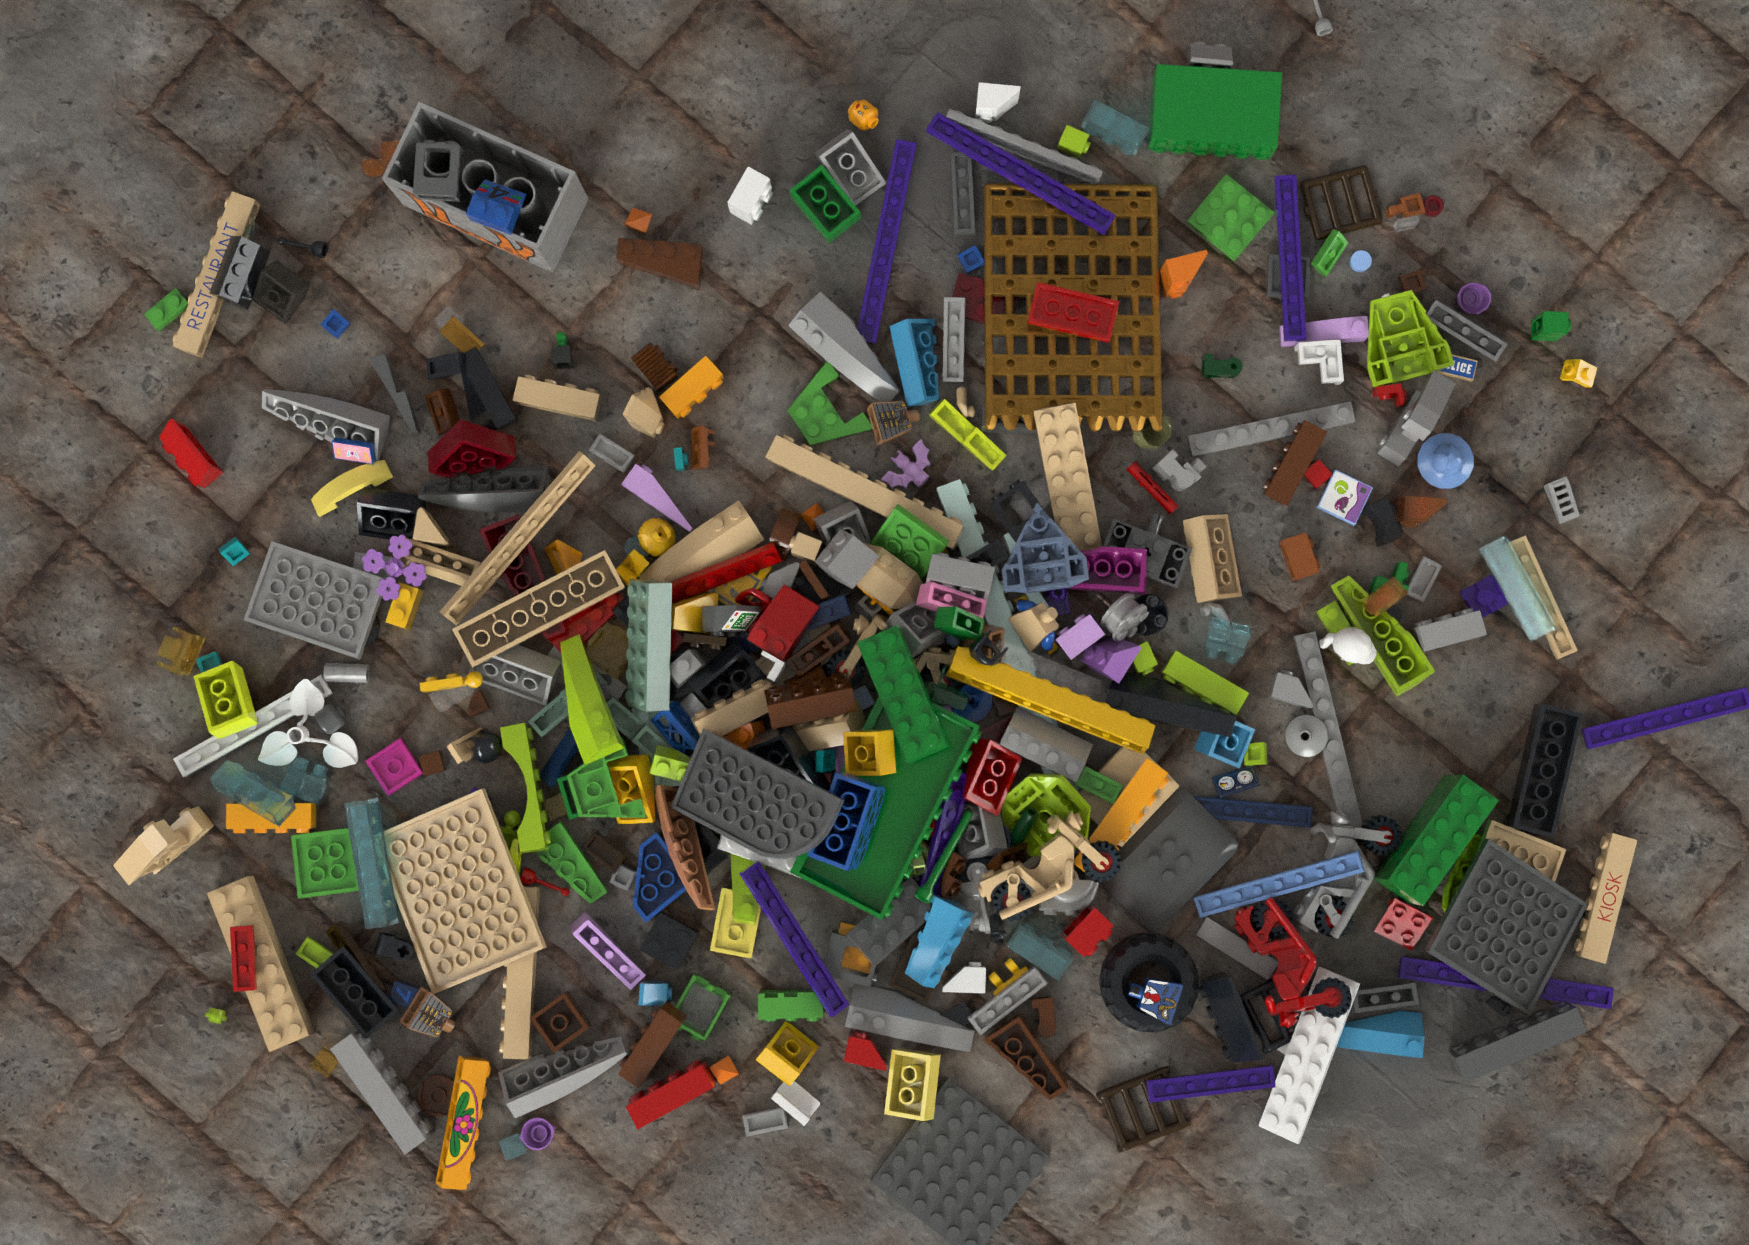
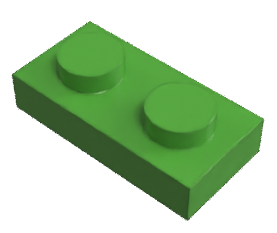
M1332 230L1311 262L1320 275L1327 277L1349 243L1340 231Z
M175 288L144 315L156 330L161 331L187 309L188 300Z
M1086 766L1075 785L1112 805L1116 802L1123 788L1122 784Z

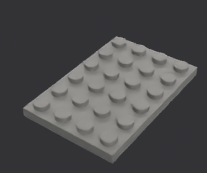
M271 541L244 621L361 659L382 596L378 595L376 590L380 586L379 581L385 578Z

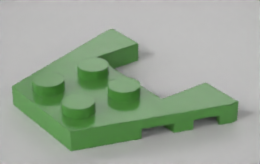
M828 361L787 410L810 446L872 430V425L863 412L847 423H844L823 392V387L839 378L838 373Z
M621 737L624 745L623 749L587 765L582 764L567 775L579 817H647L642 799L620 805L611 777L608 762L629 756L623 737Z

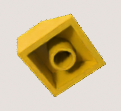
M785 1021L756 1060L790 1086L800 1075L819 1046L788 1021Z

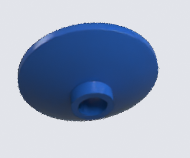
M967 684L963 685L956 692L953 700L955 714L973 723L982 720L989 713L992 706V694Z

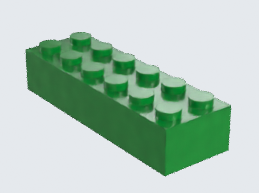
M896 625L857 642L906 762L912 763L949 747V742L901 628Z

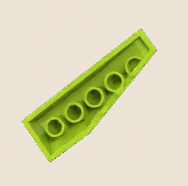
M1347 576L1331 585V589L1352 626L1363 630L1370 637L1376 649L1374 663L1396 697L1414 688L1435 672L1414 637L1394 617H1391L1378 602L1376 603L1356 581Z
M578 634L560 642L569 724L583 762L587 765L623 749L624 745L582 637Z

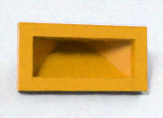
M555 540L544 548L556 575L579 564L583 553L560 540Z

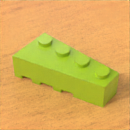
M731 854L734 922L755 925L759 904L739 874L752 865L754 861Z

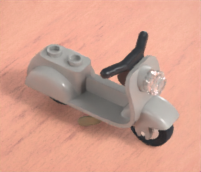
M1034 856L1023 864L1028 869H1034L1038 866L1040 857ZM988 857L967 860L965 869L961 874H958L959 879L963 881L959 893L967 898L978 900L979 912L971 909L974 915L969 925L970 931L979 929L980 932L989 934L990 940L993 943L1001 945L1003 944V939L1007 936L1005 931H999L1002 919L997 913L991 914L987 898H982L977 887L980 885L979 879L982 878V874L991 870L987 867L991 860ZM1074 865L1071 889L1039 903V910L1044 911L1046 915H1057V912H1065L1066 916H1078V913L1084 911L1093 901L1099 883L1087 880L1086 873ZM1020 877V882H1019V883H1021V884L1024 883V884L1026 885L1027 889L1029 888L1030 893L1033 892V891H1035L1030 885H1028V884ZM1001 882L1000 884H998V885L993 889V891H992V893H991V896H992L991 898H993L994 893L996 892L997 887H998V886L1000 887L1003 882Z

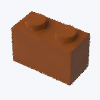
M1306 532L1279 542L1292 582L1320 572L1319 558L1314 556L1312 548H1314L1311 536H1307Z

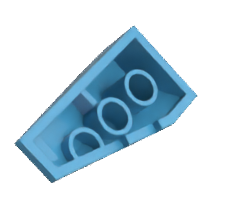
M1399 1010L1346 1022L1337 1047L1423 1058L1425 1035L1422 1013Z

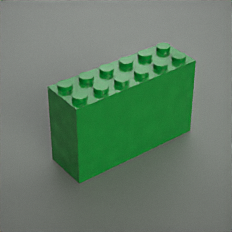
M1157 64L1151 83L1147 150H1152L1154 153L1173 151L1174 154L1178 155L1185 154L1186 152L1194 153L1196 156L1214 154L1216 157H1226L1227 155H1235V158L1245 159L1248 156L1256 157L1257 160L1271 158L1278 147L1282 72Z
M1464 774L1444 775L1402 833L1403 835L1399 837L1402 838V842L1398 841L1397 843L1399 848H1394L1395 852L1393 853L1389 852L1375 871L1374 880L1404 902L1424 906L1499 800Z

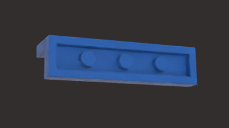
M674 700L669 704V710L660 711L650 721L675 750L689 757L688 749L695 750L700 736L691 717L678 701ZM664 715L669 721V727L664 726L659 718ZM674 733H679L682 736L683 743L675 740Z

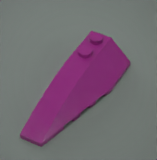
M1104 546L1091 550H1082L1081 552L1087 558L1089 580L1066 588L1146 594L1147 549Z

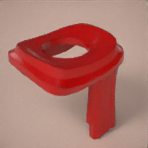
M749 588L735 597V603L746 606H762L761 614L771 603V598L762 591ZM746 596H754L761 602H752ZM760 614L757 616V618L754 620V622L750 625V627L748 628L747 633H749V634L751 633L753 627L755 626L756 622H757L758 619H759Z

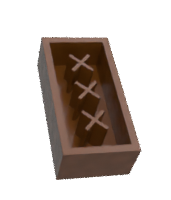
M836 672L829 677L817 676L811 678L810 681H793L786 686L774 685L764 690L772 729L857 712L848 673Z

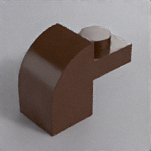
M782 508L772 530L769 543H775L781 559L786 561L790 551V541L797 533L802 515Z

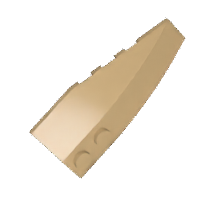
M738 500L676 543L639 575V578L671 582L751 551L765 542V539Z

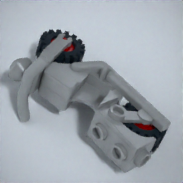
M1336 810L1335 813L1330 812L1332 824L1318 823L1310 829V833L1313 835L1320 832L1325 833L1329 841L1324 855L1325 860L1359 850L1365 872L1308 887L1303 900L1294 909L1293 919L1298 922L1297 926L1306 932L1310 929L1314 932L1319 931L1325 936L1337 939L1340 938V935H1346V930H1351L1349 925L1354 923L1351 918H1354L1353 913L1375 877L1372 866L1354 838L1361 839L1366 849L1378 855H1388V852H1395L1394 848H1399L1398 841L1402 842V838H1399V836L1403 834L1399 830L1401 828L1400 825L1396 824V821L1382 815H1378V817L1372 816L1371 820L1367 819L1365 821L1367 823L1366 826L1352 825L1347 820L1348 815ZM1330 895L1339 896V897H1341V898H1340V899H1337V898L1335 899V898L1331 897Z

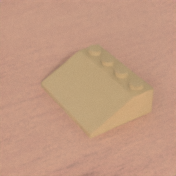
M1121 747L1098 773L1123 785L1120 796L1146 758L1155 764L1157 763L1145 752L1140 754ZM1169 774L1167 778L1170 780L1163 789L1158 788L1154 794L1157 796L1156 800L1150 807L1146 805L1142 813L1145 815L1138 824L1133 823L1129 829L1132 831L1131 835L1125 842L1121 840L1118 844L1121 848L1179 787ZM1081 789L1078 793L1091 806L1090 819L1099 826L1113 805Z

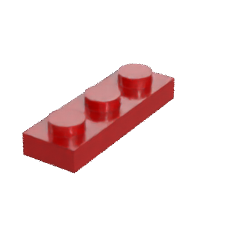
M254 925L230 927L233 992L257 990Z

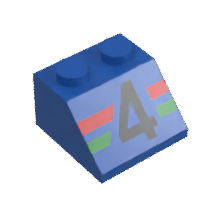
M484 180L474 192L466 215L470 221L511 235L526 194Z

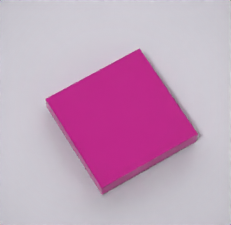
M399 738L365 761L387 796L392 795L423 774L422 768L402 738Z

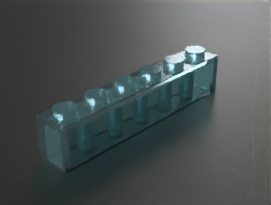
M378 798L344 803L365 929L397 924L399 919Z

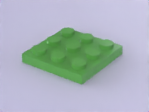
M1226 174L1186 223L1235 262L1275 212Z
M897 504L870 545L883 547L917 572L922 580L928 572L932 554L941 553L949 543V540Z
M356 827L291 835L298 899L363 890Z

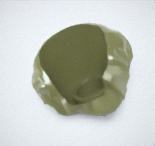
M1162 411V430L1159 432L1154 431L1150 419L1146 418L1141 431L1135 432L1132 429L1135 444L1142 449H1156L1166 443L1171 437L1172 431L1170 417Z

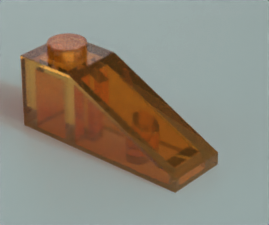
M1392 577L1378 586L1363 600L1366 604L1364 608L1371 615L1379 616L1409 592L1395 577Z

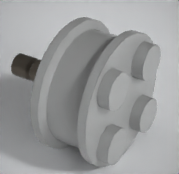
M1102 592L1096 597L1108 609L1102 617L1099 627L1102 630L1107 629L1112 633V638L1116 642L1121 641L1126 636L1132 637L1138 630L1137 625L1149 614L1147 606L1138 604L1134 600V595L1130 592L1121 596L1114 603Z

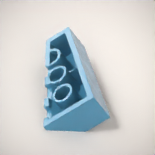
M905 319L890 326L907 407L923 406L939 400L938 374L934 368L937 363V355H934L933 346L936 344V335H933V327L936 326L935 319Z
M934 895L931 903H933L930 911H926L924 917L927 921L924 930L919 931L917 937L919 941L918 947L913 948L905 974L920 985L935 988L939 983L945 967L949 964L954 950L960 944L961 937L970 925L971 918L974 915L973 912L957 901Z

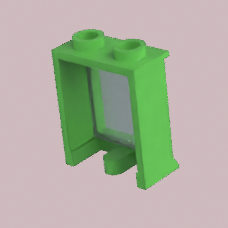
M695 973L676 1005L677 1009L688 1015L678 1030L682 1031L685 1029L690 1032L689 1036L699 1042L701 1039L706 1041L732 994Z

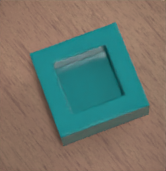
M682 447L673 448L677 472L686 471L685 465H689L688 453H684Z
M236 536L219 548V552L232 566L250 554L249 550Z
M216 651L196 659L201 673L222 665L219 654Z
M836 749L816 750V772L835 770Z

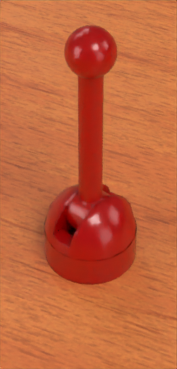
M527 867L524 868L520 877L524 885H531L536 882L561 892L563 896H567L570 893L568 888H560L537 879L535 872Z

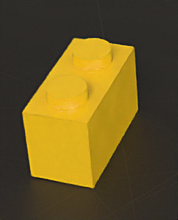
M399 582V597L392 601L385 622L411 630L424 591Z

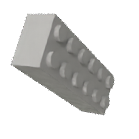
M355 1031L330 1050L405 1155L434 1134L432 1130L434 1127L428 1118L424 1119L420 1113L421 1108L418 1103L412 1101L407 1095L409 1091L403 1083L400 1084L395 1078L397 1074L391 1066H387L383 1061L384 1055L378 1048L375 1049L371 1044L372 1038L369 1036L365 1039L359 1031Z

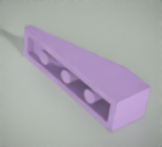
M1367 316L1306 322L1305 341L1284 342L1283 325L1279 326L1281 347L1296 346L1299 342L1340 340L1341 343L1364 342L1369 334Z
M635 464L621 485L689 533L694 531L654 476L651 475L653 471L644 464L641 467Z
M586 912L570 925L572 934L630 990L646 976L635 962Z

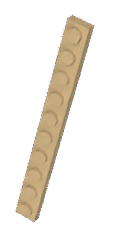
M579 451L440 610V613L457 626L596 465Z

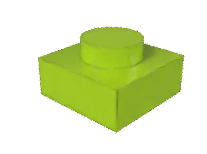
M1250 743L1244 756V765L1267 764L1266 743Z

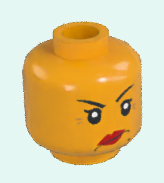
M856 100L848 109L849 121L860 130L873 129L878 124V109L867 100Z

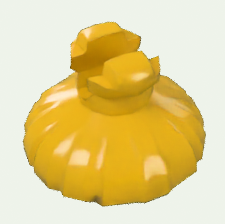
M651 518L646 520L639 528V534L637 535L639 545L648 555L661 557L676 544L675 529L667 520Z

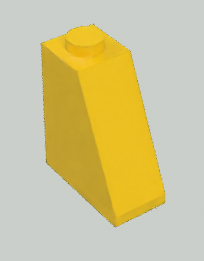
M701 593L671 604V630L711 635V632H702V607L717 606L719 593Z

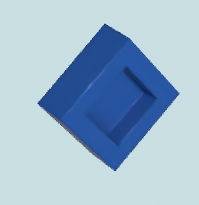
M976 245L957 255L967 274L984 266V259Z
M333 309L320 325L338 339L351 323Z

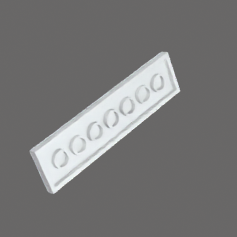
M1318 967L1308 995H1312L1315 985L1320 980H1325L1329 977L1331 979L1338 978V980L1344 981L1350 989L1352 995L1350 1009L1347 1010L1345 1015H1341L1339 1018L1334 1017L1333 1019L1323 1017L1316 1009L1301 1012L1277 1075L1276 1087H1273L1259 1123V1127L1296 1144H1300L1360 983L1323 967Z

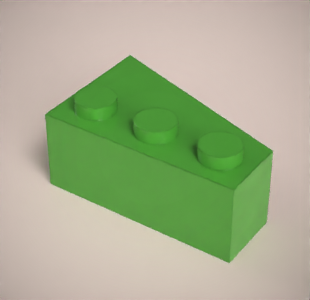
M760 990L758 993V1020L777 1021V1019H785V1021H798V1018H807V1021H819V1018L824 1017V1007L813 990Z

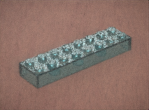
M1506 535L1480 548L1481 554L1529 641L1531 642L1555 630L1554 622Z

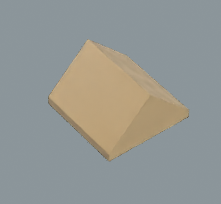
M422 507L419 508L413 539L427 545L446 548L453 547V544L431 513Z

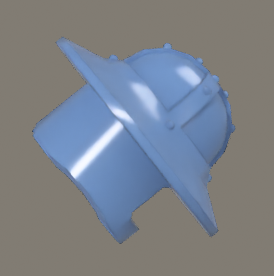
M1439 433L1428 438L1422 444L1417 455V466L1421 476L1430 485L1439 489H1452L1462 485L1470 477L1474 467V456L1470 446L1461 437L1451 433Z

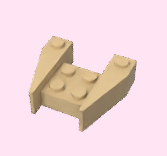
M199 806L192 809L187 807L179 813L180 818L171 826L165 820H161L156 823L151 821L143 827L144 832L138 836L113 865L128 885H131L139 877L151 872L154 875L157 874L214 826Z

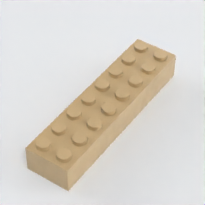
M604 550L453 628L452 631L473 668L623 590L625 586Z
M254 876L244 877L208 892V898L230 954V927L254 925L257 990L245 992L269 1052L314 1034L315 1030Z

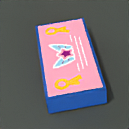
M336 437L332 440L335 459L366 464L375 463L376 457L373 443Z

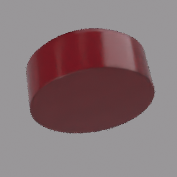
M1431 195L1423 201L1427 217H1436L1443 211L1444 203L1440 197Z

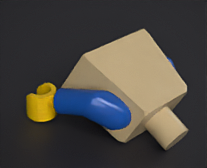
M1025 595L1015 599L1014 601L1019 612L1008 619L1029 652L1040 645L1049 655L1057 650L1058 646L1054 641V632L1058 629V623L1055 620L1058 616L1057 610L1053 607L1047 608L1043 602L1036 604L1034 601H1028Z

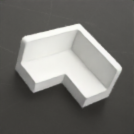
M1340 340L1299 342L1294 347L1295 351H1298L1299 365L1320 363L1321 384L1335 383V385H1340L1344 381Z

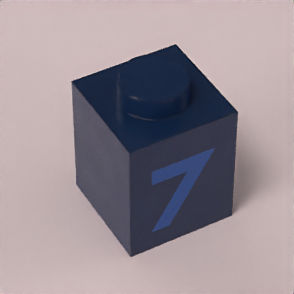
M400 979L396 980L389 999L394 1004L408 1009L420 986Z

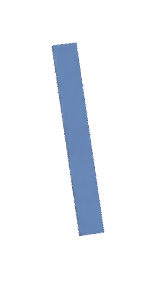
M1358 850L1194 897V901L1201 918L1365 872V868Z

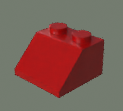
M858 1029L849 1033L844 1062L886 1071L887 1061L871 1036H868L866 1031Z

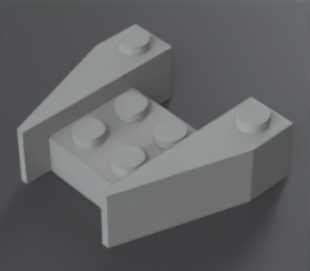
M1434 370L1421 392L1417 390L1414 392L1389 434H1385L1378 444L1381 448L1377 454L1399 467L1408 457L1418 439L1423 441L1432 432L1456 383Z

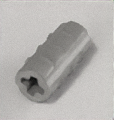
M325 663V682L368 683L369 664Z

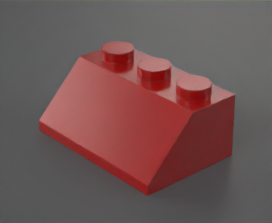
M173 418L168 421L159 437L163 442L161 446L169 455L171 453L176 458L174 462L181 470L185 469L189 474L187 478L194 486L198 485L205 488L224 472L186 425Z

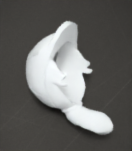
M1347 627L1337 633H1328L1323 639L1319 640V645L1322 649L1333 644L1334 652L1341 657V660L1346 662L1370 664L1376 657V649L1370 637L1363 630L1356 627Z

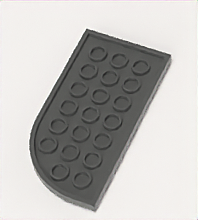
M703 729L671 808L754 853L768 858L788 859L811 851L825 839L832 829L845 799L708 729Z

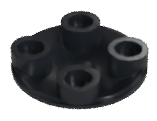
M1144 594L1135 598L1134 600L1138 604L1147 606V611L1149 612L1148 616L1137 625L1138 630L1136 633L1152 636L1162 631L1167 624L1169 616L1165 602L1152 594Z

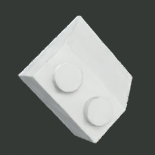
M979 83L975 118L982 120L984 123L998 120L1018 103L1021 86Z

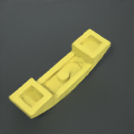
M385 460L375 461L374 464H364L330 481L313 496L311 501L317 515L321 517L337 508L336 502L371 483L376 487L393 478Z

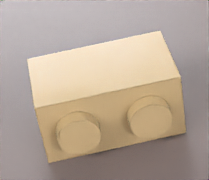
M798 532L797 537H792L789 548L793 557L816 565L815 560L821 553L823 543L818 539Z

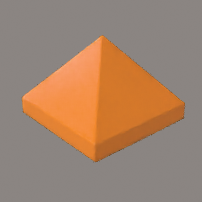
M816 503L800 515H802V518L813 532L817 529L814 518L824 514V511Z

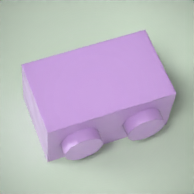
M1082 614L1074 620L1076 625L1070 629L1066 626L1057 633L1059 637L1056 641L1071 660L1105 635L1090 614L1088 616Z

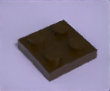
M684 633L683 642L688 643V647L702 648L703 644L709 645V649L723 650L724 646H729V638Z

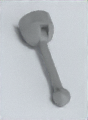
M1313 0L1319 18L1315 25L1316 33L1318 36L1329 34L1333 31L1332 24L1328 19L1322 17L1318 0Z

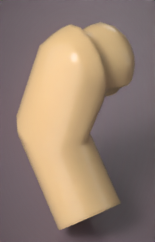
M964 387L957 388V405L961 414L965 418L975 416V407L967 406V389Z

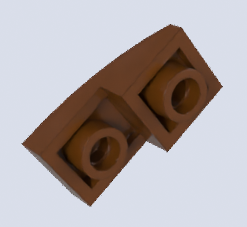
M953 852L946 865L941 884V896L952 900L961 890L963 881L957 878V876L963 872L966 866L965 863L968 860L963 855Z

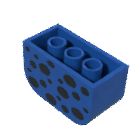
M835 772L829 792L845 800L829 834L819 845L809 851L807 856L850 871L856 869L865 856L883 804L885 787L846 772Z

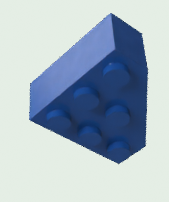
M656 832L639 846L633 907L645 922L651 920L687 891L675 869L665 839L660 832Z

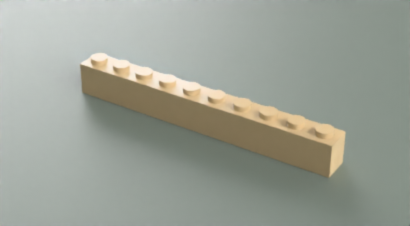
M776 435L765 457L769 461L885 518H888L896 505L899 504L948 539L949 543L946 547L953 551L955 550L965 530V527L961 525L962 521L958 518L951 516L949 519L942 516L944 512L935 507H932L930 510L924 507V502L913 498V500L905 498L906 494L898 489L891 491L886 488L887 484L877 479L875 482L868 480L869 476L857 470L854 473L849 470L850 466L840 461L838 464L830 461L831 457L820 452L817 455L812 452L813 448L803 443L801 446L794 444L795 440L787 435H783V437Z

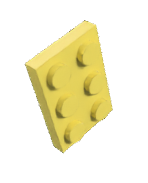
M722 887L710 951L752 959L761 907L758 906L755 925L734 922L732 889Z

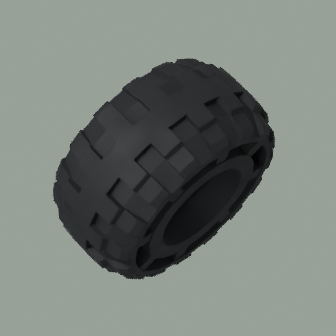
M1139 933L1126 937L1110 950L1102 964L1099 985L1106 1007L1119 1022L1136 1031L1157 1033L1177 1026L1190 1014L1199 994V975L1194 960L1181 944L1165 935ZM1143 962L1157 963L1166 971L1168 981L1183 985L1171 1025L1137 1007L1139 999L1128 995L1130 989L1129 976L1138 964Z

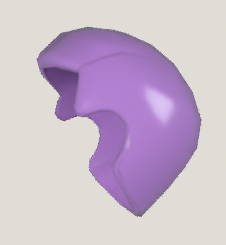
M1467 283L1460 288L1457 294L1458 306L1468 314H1480L1488 309L1491 303V293L1483 284Z

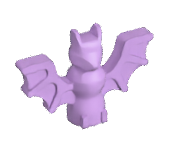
M922 439L912 449L916 456V462H910L909 458L898 450L899 455L896 458L891 457L890 459L896 463L897 467L903 469L904 474L888 471L881 478V482L887 483L891 489L896 486L907 489V485L910 482H914L920 488L926 483L930 476L923 469L926 466H930V462L927 459L929 449L924 446Z

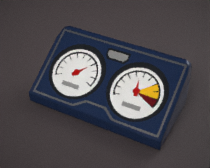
M1247 766L1212 777L1218 798L1260 786L1253 766Z

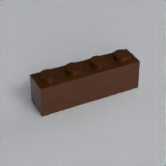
M1306 420L1296 424L1292 432L1295 436L1291 442L1287 441L1282 450L1285 453L1282 460L1278 459L1272 468V471L1275 473L1271 479L1267 478L1262 487L1265 490L1263 495L1284 506L1289 504L1327 434V431Z
M667 1001L662 1007L659 1005L656 1007L651 1015L654 1020L651 1024L649 1022L645 1024L640 1032L643 1034L640 1040L636 1038L630 1047V1050L633 1052L630 1056L626 1055L619 1064L622 1069L618 1075L637 1088H640L688 1016Z

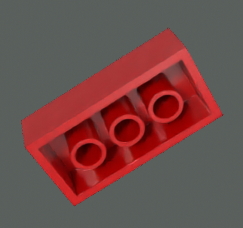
M697 1059L691 1062L682 1073L679 1069L668 1075L667 1081L662 1083L659 1080L650 1085L647 1092L643 1093L641 1090L628 1099L629 1103L625 1107L637 1130L714 1088L717 1081L705 1060L700 1062Z

